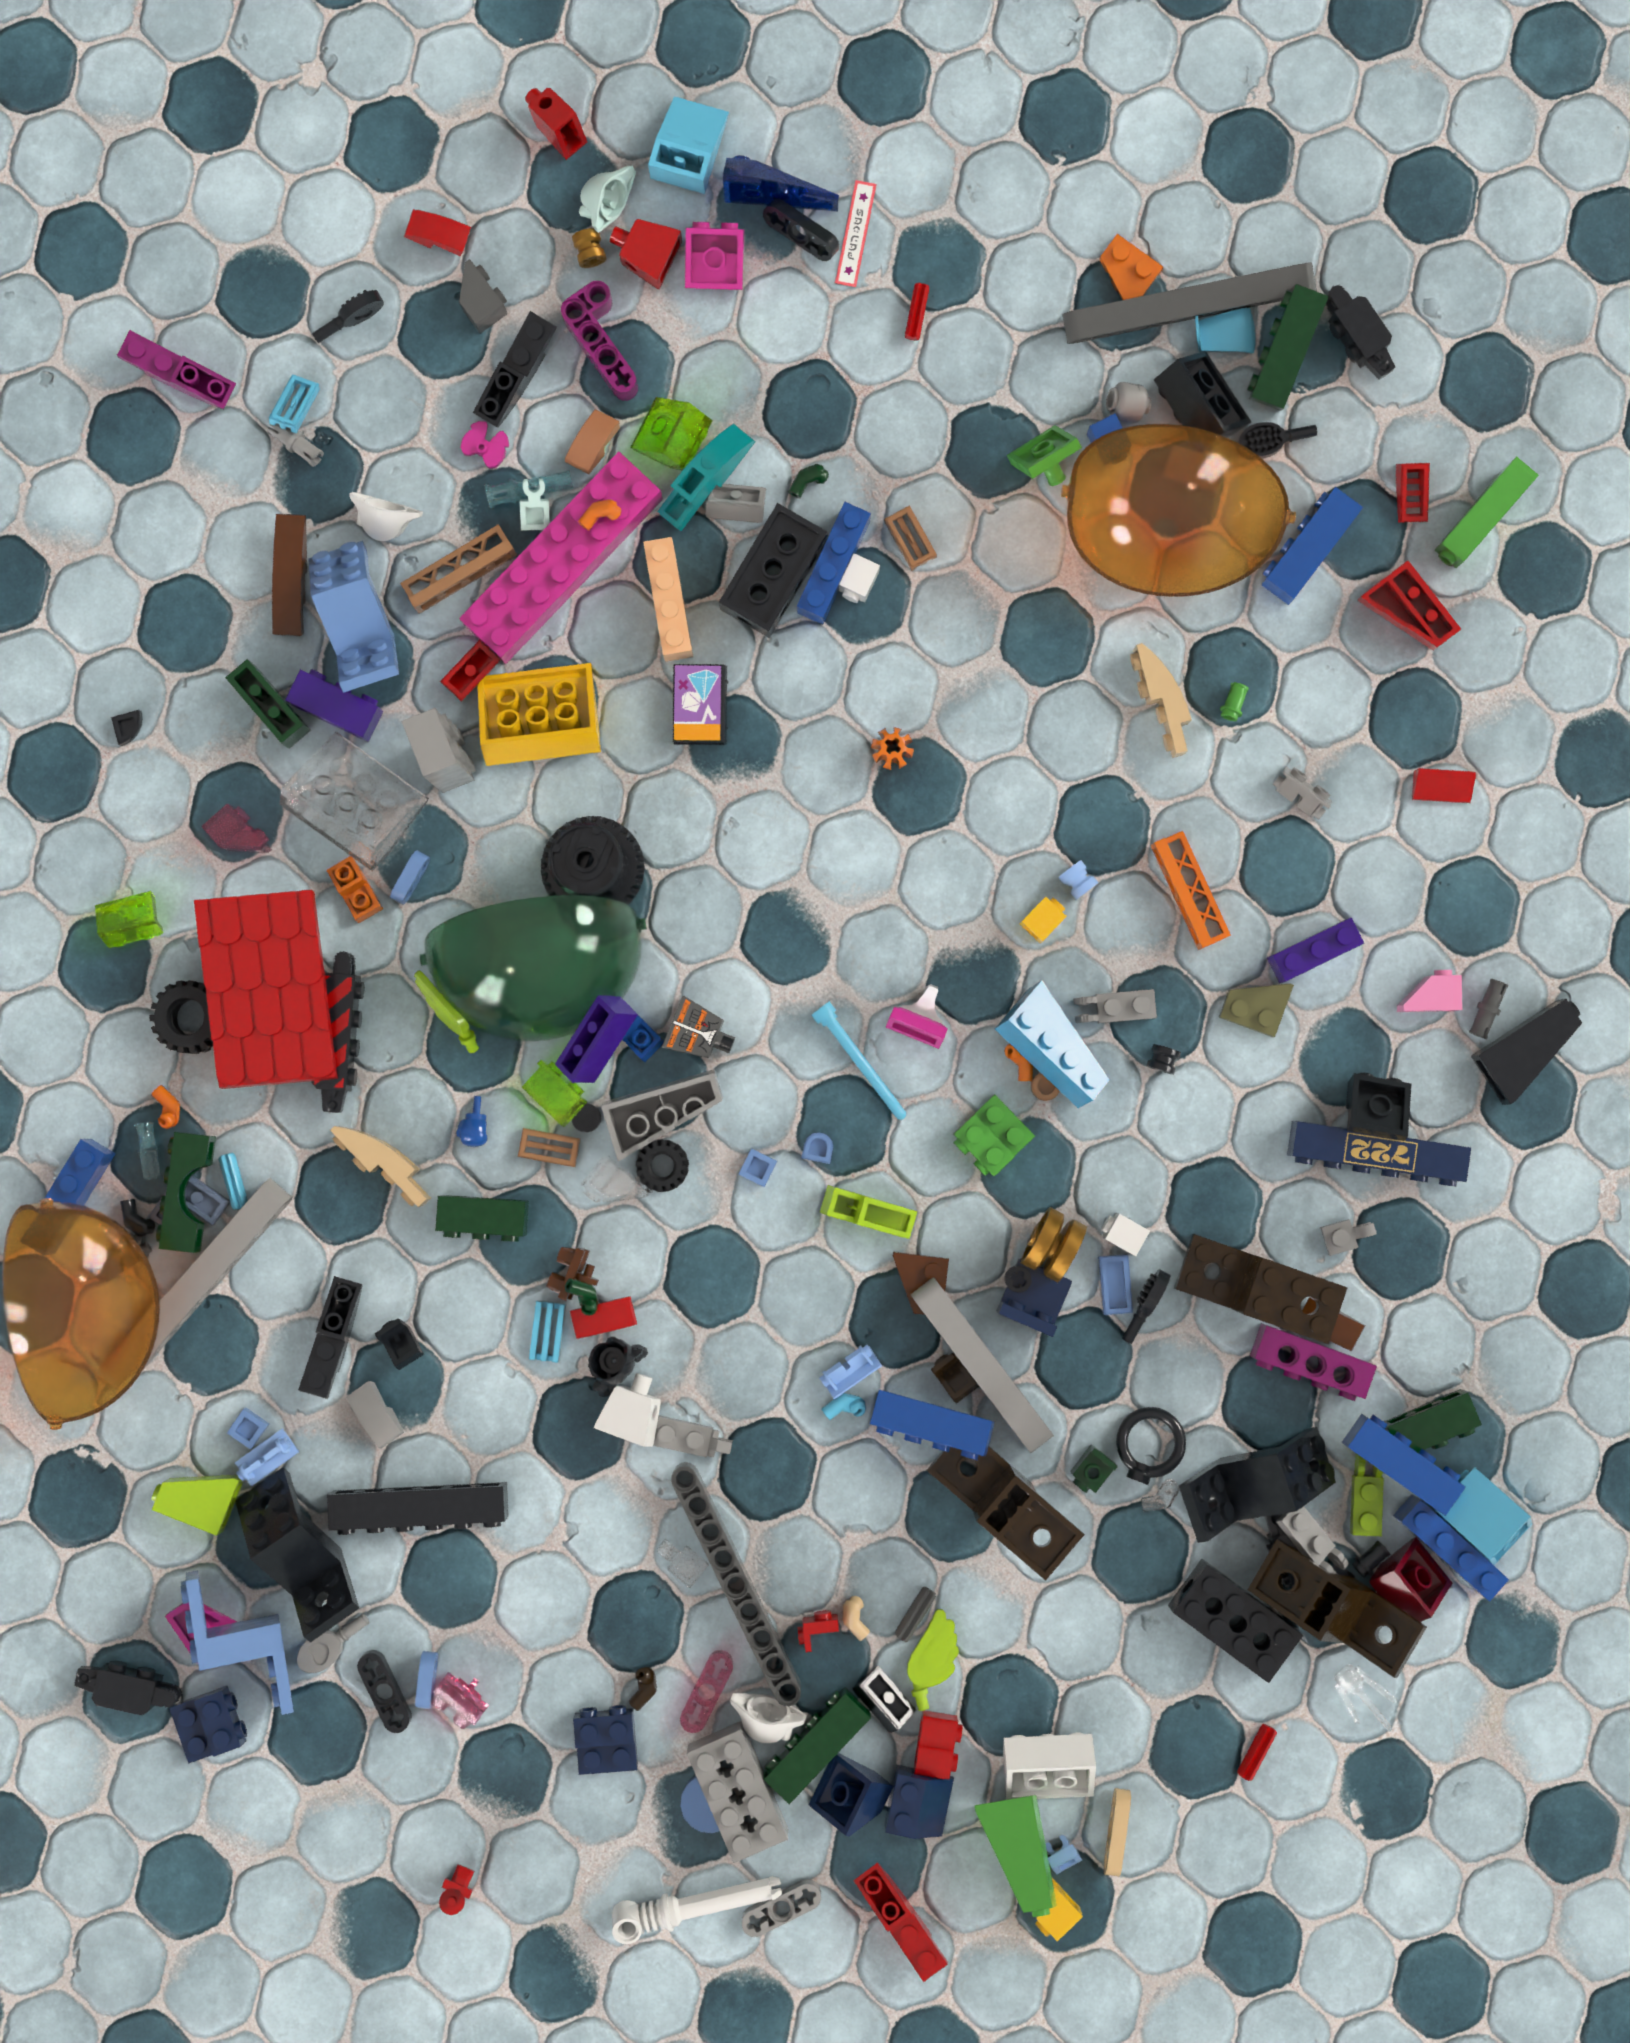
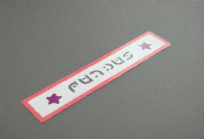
M855 181L835 281L836 284L856 287L877 184Z

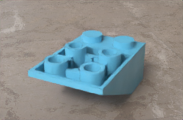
M674 96L657 134L648 163L650 179L705 194L729 112Z

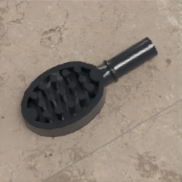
M364 290L362 294L358 293L356 297H351L350 301L347 300L346 304H342L338 316L313 332L312 335L320 343L338 330H342L343 327L355 326L369 319L383 307L384 301L377 290Z
M1260 422L1249 426L1243 431L1238 439L1237 447L1241 454L1248 458L1264 459L1279 452L1285 442L1317 436L1316 425L1284 430L1278 424Z
M1158 1269L1155 1274H1150V1278L1146 1280L1147 1285L1144 1284L1143 1286L1144 1291L1141 1290L1139 1293L1141 1297H1137V1303H1139L1137 1311L1122 1337L1124 1341L1130 1344L1135 1340L1143 1323L1146 1322V1318L1156 1308L1169 1283L1171 1275L1161 1269Z

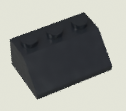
M1206 351L1177 359L1154 379L1160 395L1167 400L1174 411V417L1184 426L1189 434L1191 443L1200 452L1218 445L1252 423Z

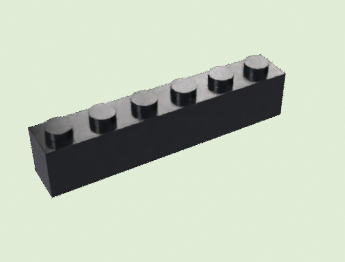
M507 1482L333 1490L327 1495L328 1531L337 1530L339 1535L353 1534L355 1529H367V1533L384 1532V1528L396 1527L397 1532L414 1530L413 1526H425V1530L443 1529V1525L454 1524L455 1529L471 1528L473 1523H483V1527L492 1528L501 1526V1522H505L509 1517Z

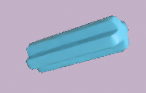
M228 1153L220 1156L218 1160L233 1210H239L248 1200L234 1153Z

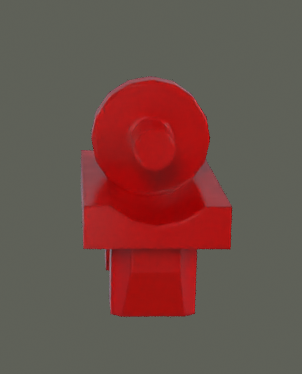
M458 1864L452 1879L445 1878L441 1888L446 1890L439 1899V1906L442 1912L447 1915H455L463 1909L465 1898L469 1899L473 1892V1889L468 1886L475 1872L474 1870Z

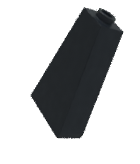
M1567 999L1555 1001L1471 1055L1502 1105L1514 1103L1582 1024L1578 1017L1580 1016V1011L1572 1001L1568 1002Z

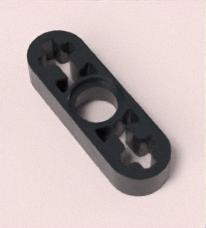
M774 199L763 210V218L771 228L817 259L829 261L839 250V241L834 234L785 201ZM796 225L801 226L805 230L806 235L801 234Z
M377 1650L367 1651L358 1661V1672L385 1728L392 1733H400L411 1722V1710L385 1656ZM368 1658L372 1662L377 1660L379 1663L375 1668L378 1677L382 1673L385 1674V1677L379 1678L375 1683L371 1681L376 1677L373 1669H366L365 1667L368 1663ZM388 1684L393 1691L392 1697L389 1699L380 1698L377 1694L378 1685ZM394 1700L398 1701L393 1707L396 1714L404 1715L401 1725L397 1721H391L394 1715L391 1706L387 1710L384 1708V1706L392 1704Z

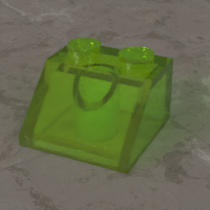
M656 397L630 448L669 468L683 471L695 457L702 441L708 434V429L713 420L689 402Z

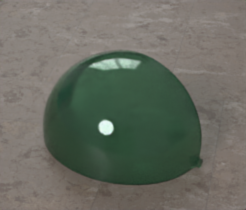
M572 895L513 900L460 914L436 926L427 934L424 940L425 954H420L421 966L427 965L433 985L450 1005L467 1020L470 1026L481 1032L507 1040L525 1042L553 1040L574 1034L598 995L620 996L623 999L631 987L639 968L642 949L641 933L642 930L647 929L646 919H640L635 910L630 906L607 898Z

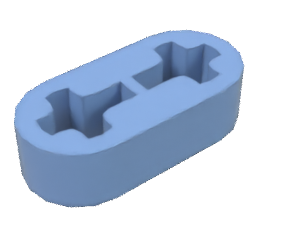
M418 850L412 854L394 885L390 898L402 905L409 900L430 862L429 856Z
M422 1652L415 1706L418 1708H432L438 1667V1652Z

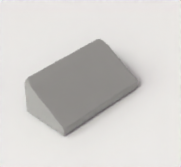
M723 484L720 488L716 485L706 500V517L762 523L766 488Z

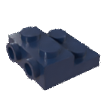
M228 1686L174 1704L169 1708L188 1764L211 1755L214 1757L241 1747L247 1741L245 1738L247 1737L246 1725L243 1720H239L236 1712L238 1708L237 1699L234 1693L229 1691Z
M614 1705L609 1707V1710L597 1711L595 1707L580 1709V1713H575L573 1725L579 1775L634 1771L638 1769L634 1708L626 1709L625 1705Z

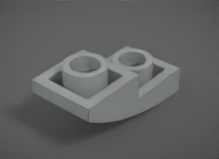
M366 1382L346 1397L361 1425L378 1448L382 1449L404 1433L393 1408L386 1407L375 1382Z

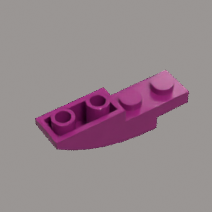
M129 330L117 354L119 359L144 371L146 375L223 410L236 386L235 382L183 355L181 357Z

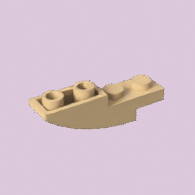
M1143 643L1137 644L1133 649V654H1130L1133 670H1138L1141 680L1137 682L1141 699L1145 698L1147 705L1159 704L1156 707V715L1159 724H1164L1166 732L1163 735L1164 747L1167 752L1171 751L1172 758L1182 756L1188 751L1182 726L1188 725L1192 720L1187 703L1174 677L1163 662Z
M334 1126L330 1130L335 1135L332 1138L333 1141L343 1151L348 1149L355 1156L352 1161L361 1171L365 1172L368 1170L371 1173L376 1172L381 1167L383 1169L381 1175L391 1185L396 1183L403 1192L400 1195L409 1205L413 1206L416 1204L417 1207H421L431 1199L412 1178L420 1168L398 1149L371 1134L356 1129Z

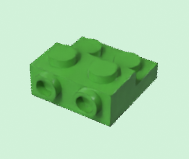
M994 1094L953 1133L957 1138L953 1143L964 1155L970 1152L977 1159L973 1164L984 1176L988 1173L995 1176L1035 1135Z

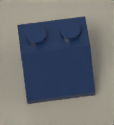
M896 1765L892 1784L894 1787L890 1793L885 1817V1833L912 1839L941 1837L954 1777L950 1776L948 1780L914 1774V1768Z

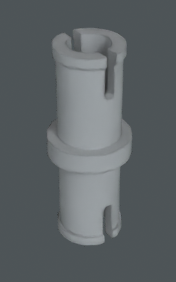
M276 423L275 426L269 424L274 429L268 427L267 432L286 445V449L290 453L298 454L313 467L322 460L320 457H323L324 452L306 440L305 435L301 431L293 433L291 428L287 427L285 430L280 428V424Z

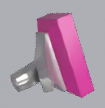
M930 984L926 986L923 996L917 1002L911 1005H902V1007H894L886 1028L939 1049L948 1028L942 1024L943 1021L937 1016L935 1011L938 987Z

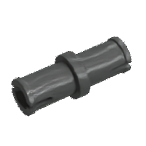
M1490 979L1482 1003L1478 1002L1476 1007L1479 1010L1469 1033L1484 1039L1488 1038V1033L1495 1016H1499L1501 1012L1499 1006L1509 986L1508 984Z

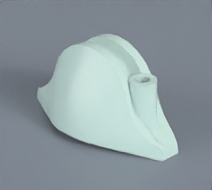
M629 165L613 172L597 174L590 178L583 186L580 195L583 205L579 209V214L582 217L591 219L592 226L596 232L599 233L605 229L623 211L636 175L633 166Z

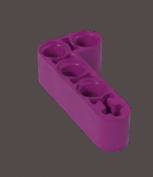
M593 281L562 303L561 314L567 329L613 394L622 401H628L633 399L638 392L636 376L597 321L611 310L613 303L608 285L602 281ZM596 294L606 296L602 302L596 303L592 301ZM573 310L582 312L581 316L577 319L568 317L569 313ZM590 333L599 335L593 342L584 340ZM606 356L615 358L611 365H603L601 360ZM619 372L623 381L629 383L628 387L619 384L617 377Z

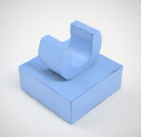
M1064 1835L1059 1836L1063 1846L1058 1851L1053 1850L1049 1842L1046 1843V1849L1051 1855L1048 1857L1049 1864L1056 1874L1082 1861L1073 1844L1070 1845Z

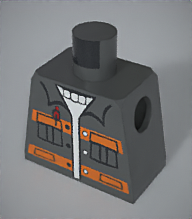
M682 996L662 1047L668 1050L709 1058L713 1048L730 1053L735 1037L720 1031L724 1023L723 1019L689 998Z

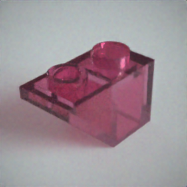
M227 803L201 826L214 842L226 851L269 853L272 850L267 844L270 840L259 827L254 830L247 822L251 819L250 816L240 806L235 808Z

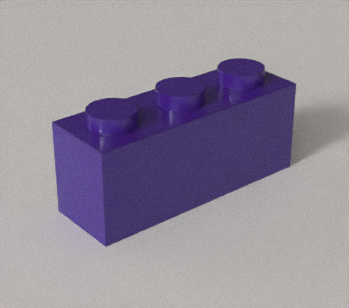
M300 669L285 701L312 716L369 742L383 714V711L377 706L378 701L365 694H362L361 698L351 694L352 690L343 693L338 681L334 686L325 681L327 678L325 675L313 669L309 673Z
M1351 917L1267 957V960L1278 982L1283 983L1365 943Z
M598 995L555 1065L572 1083H595L638 1014L620 996Z

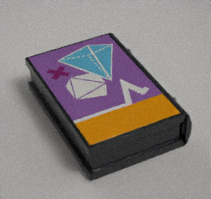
M673 664L674 745L727 744V684L729 681L727 680L726 665Z

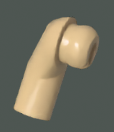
M851 1596L843 1604L842 1621L859 1641H862L870 1633V1630L860 1620V1609L864 1607V1603L860 1597Z

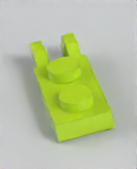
M1356 1453L1354 1475H1352L1350 1534L1382 1537L1383 1472L1373 1465L1372 1476L1364 1475L1366 1460Z

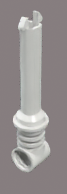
M771 1876L680 1899L675 1896L668 1897V1894L665 1893L662 1894L660 1899H656V1904L652 1900L649 1901V1905L643 1902L642 1907L630 1900L621 1901L614 1906L612 1911L613 1937L619 1943L631 1944L644 1934V1930L650 1933L652 1928L654 1931H658L660 1926L662 1930L666 1929L672 1932L674 1927L679 1926L682 1920L771 1899L774 1900L782 1895L781 1888L771 1889L772 1886L781 1885L780 1878Z

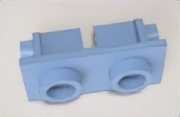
M868 1344L864 1347L860 1345L857 1350L845 1357L846 1362L843 1364L838 1362L827 1371L824 1370L822 1372L824 1375L819 1377V1379L827 1387L833 1399H836L882 1367Z
M282 1428L236 1461L235 1464L239 1468L236 1473L240 1480H247L253 1486L299 1453V1450Z

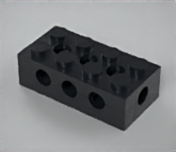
M777 503L719 601L720 610L770 638L823 549L828 538V532ZM785 542H792L795 548L786 551L781 548V545ZM773 566L781 570L779 574L774 576L766 573V570ZM756 591H762L766 594V597L759 601L754 600L751 596Z
M1204 1559L1199 1561L1168 1604V1607L1175 1615L1267 1683H1270L1303 1637V1634L1295 1626ZM1217 1598L1215 1606L1211 1608L1205 1607L1208 1599ZM1241 1615L1239 1623L1229 1625L1230 1619L1233 1616ZM1264 1633L1262 1641L1253 1643L1254 1637L1257 1634Z

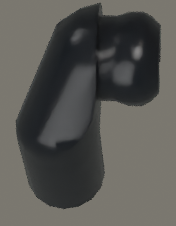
M135 1199L120 1201L123 1222L127 1229L138 1236H146L155 1231V1222L150 1218L145 1220L137 1214Z

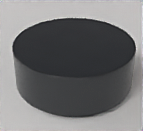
M580 1104L572 1112V1124L581 1132H592L600 1125L601 1113L592 1104Z

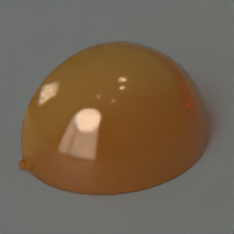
M1137 425L1115 430L1101 436L1080 453L1074 463L1069 484L1062 485L1061 497H1065L1067 500L1066 509L1069 534L1076 550L1084 561L1098 574L1121 587L1155 596L1184 597L1201 595L1226 588L1243 580L1259 569L1272 556L1283 538L1286 527L1289 523L1294 524L1296 519V512L1291 511L1289 508L1288 496L1283 483L1263 459L1243 445L1224 436L1181 425Z
M50 1198L20 1206L10 1220L3 1253V1299L7 1331L16 1369L29 1401L36 1412L50 1425V1429L58 1430L62 1428L63 1423L80 1420L104 1410L125 1394L134 1384L148 1362L155 1344L160 1314L159 1292L153 1270L143 1250L130 1233L111 1217L85 1205L53 1201Z

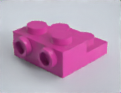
M692 222V228H686L685 288L743 290L744 229H738V223H721V228H710V222Z

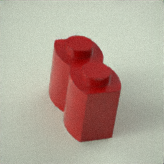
M922 1711L914 1760V1774L949 1780L951 1771L956 1772L958 1754L954 1753L955 1742H961L963 1725L958 1724L957 1715Z

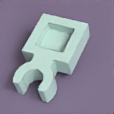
M524 479L522 484L523 491L528 496V499H520L521 530H544L550 524L549 499H540V496L545 491L544 481L539 479V488L531 490L528 487V479Z

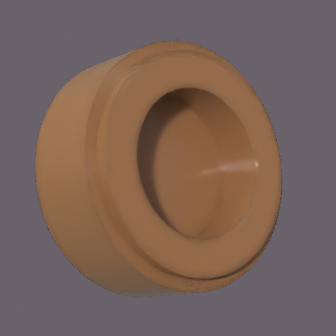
M1038 1073L1031 1082V1091L1040 1100H1052L1060 1092L1041 1073Z

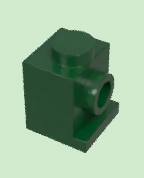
M1091 1444L1070 1472L1075 1477L1073 1483L1085 1493L1089 1489L1096 1493L1118 1466ZM1091 1468L1098 1469V1474L1094 1478L1088 1476V1471Z

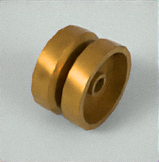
M1049 1207L1030 1235L1020 1263L1036 1270L1047 1258L1043 1268L1044 1276L1058 1283L1074 1260L1086 1234L1087 1226L1072 1219L1061 1231L1064 1223V1214Z

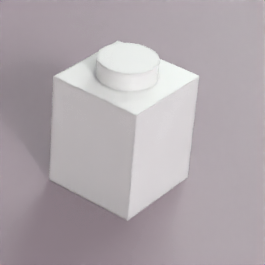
M853 554L839 584V591L843 593L842 596L854 603H858V600L865 603L879 574L880 565L857 554Z
M1115 1213L1114 1217L1109 1215L1101 1231L1105 1232L1102 1237L1103 1239L1134 1256H1137L1150 1232L1148 1229L1119 1213Z

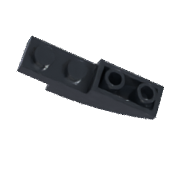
M529 312L504 361H500L473 411L474 414L499 428L537 372L546 355L544 351L557 326L535 313Z
M334 1276L316 1329L317 1335L298 1389L300 1392L328 1399L336 1373L340 1370L359 1305L362 1284Z

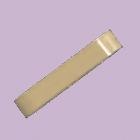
M1115 1788L1113 1791L1104 1856V1875L1117 1877L1121 1875L1131 1805L1130 1790Z

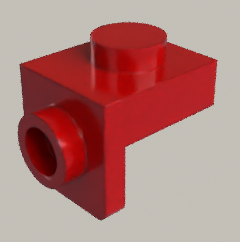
M823 1610L814 1612V1616L803 1617V1626L797 1628L799 1645L805 1644L806 1653L812 1652V1634L839 1632L838 1614H831V1611Z

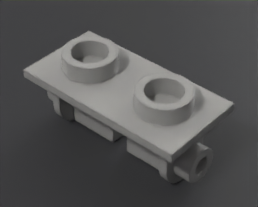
M1286 766L1283 771L1286 777L1279 776L1273 783L1277 787L1276 791L1291 802L1298 794L1301 795L1303 798L1296 806L1311 818L1316 817L1319 820L1326 811L1322 808L1323 805L1328 809L1331 807L1330 794L1319 785H1316L1314 788L1306 782L1307 776L1294 767L1291 770Z

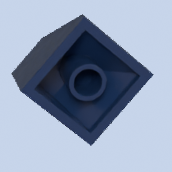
M838 1753L828 1763L808 1805L845 1836L850 1837L882 1812L894 1786L874 1770Z

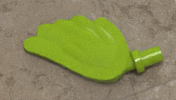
M418 970L414 974L416 978L415 983L426 997L425 1000L444 1024L459 1035L461 1044L465 1045L469 1053L478 1051L479 1046L475 1040L476 1035L473 1030H469L470 1026L467 1020L436 989L425 974Z
M943 1609L935 1610L926 1631L913 1649L907 1662V1675L914 1687L911 1693L912 1697L916 1699L918 1711L929 1709L926 1695L928 1694L927 1688L944 1682L955 1671L953 1661L959 1653L956 1646L957 1634L954 1633L955 1623L951 1619H946V1613Z

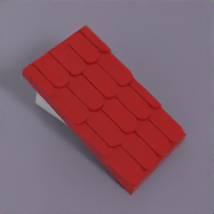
M300 890L194 900L198 944L201 952L211 1040L213 1041L219 1088L230 1089L338 1079L314 891Z

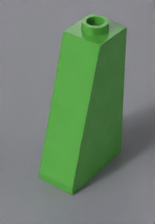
M1516 456L1495 477L1436 547L1435 551L1439 554V559L1448 566L1453 565L1455 568L1460 566L1539 475Z
M1037 1795L974 1805L975 1812L1023 1913L1032 1912V1917L1049 1915V1909L1056 1907L1057 1903Z

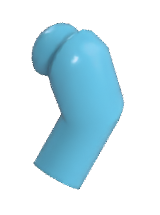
M843 1393L825 1405L822 1411L829 1420L841 1411L852 1413L854 1416L859 1417L865 1413L866 1406L865 1401L861 1397Z

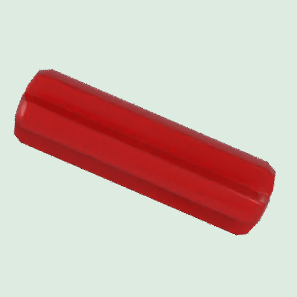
M916 283L914 285L905 331V338L908 340L918 341L920 339L929 294V285L924 283Z
M1267 1724L1261 1725L1239 1766L1237 1773L1245 1780L1252 1781L1277 1735V1731Z

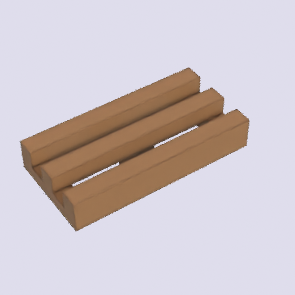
M910 505L884 519L888 530L911 571L920 565L926 564L927 561L937 558L935 550ZM904 515H907L928 554L923 556L902 518ZM896 520L918 558L914 561L893 521Z
M523 1128L518 1157L576 1167L581 1138ZM528 1135L573 1143L572 1149L527 1141ZM527 1146L570 1154L571 1157L570 1160L525 1152Z

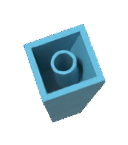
M1475 1467L1471 1472L1466 1469L1458 1480L1466 1488L1446 1516L1436 1509L1435 1512L1489 1562L1495 1565L1531 1527V1516Z

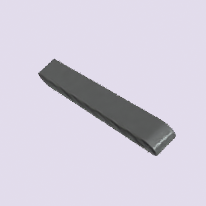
M1312 262L1069 311L1062 314L1067 344L1192 320L1197 315L1198 318L1236 309L1280 302L1286 290L1292 291L1295 284L1317 291Z
M680 1463L673 1471L671 1477L672 1486L776 1700L783 1706H793L799 1701L801 1696L800 1679L698 1469L691 1463ZM683 1470L688 1471L692 1474L693 1481L690 1484H682L679 1482L677 1474ZM700 1497L705 1501L706 1507L700 1511L694 1510L690 1505V1500ZM706 1524H714L717 1526L719 1533L714 1537H708L704 1534L703 1527ZM725 1550L731 1554L732 1559L728 1563H720L715 1555L717 1552ZM733 1577H739L744 1581L745 1585L743 1588L735 1590L729 1586L728 1581ZM748 1603L753 1604L757 1608V1613L753 1616H746L741 1610L742 1606ZM764 1630L769 1633L770 1639L767 1642L761 1643L755 1639L754 1634L757 1631ZM772 1657H778L783 1661V1665L778 1669H772L768 1666L767 1661ZM784 1684H791L796 1688L794 1694L787 1696L782 1694L780 1688Z

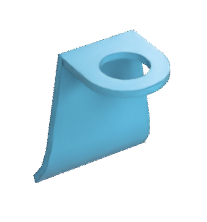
M1250 308L1236 309L1202 320L1198 319V315L1195 316L1199 352L1254 353L1256 336Z

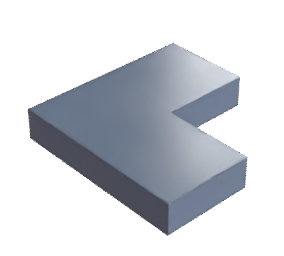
M195 1176L190 1178L185 1191L188 1209L210 1225H215L230 1204V1200ZM160 1199L148 1218L162 1225L163 1213L160 1212Z

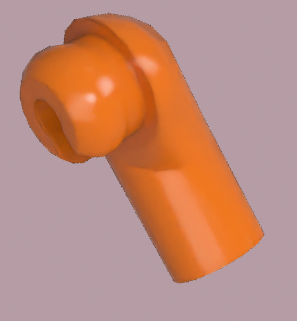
M160 1085L151 1095L162 1105V1114L158 1118L159 1125L164 1129H169L176 1126L179 1122L180 1103L163 1085Z

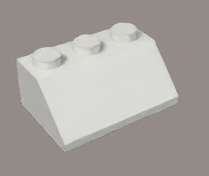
M1075 1732L1069 1735L1054 1736L1053 1734H1043L1033 1737L1014 1735L1010 1738H1004L1003 1758L1006 1800L1037 1795V1799L1094 1796L1096 1760L1092 1734Z

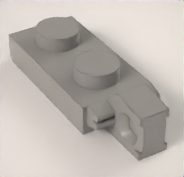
M659 1415L653 1446L703 1457H714L715 1451L730 1454L733 1440L718 1437L720 1431L714 1430L713 1427Z

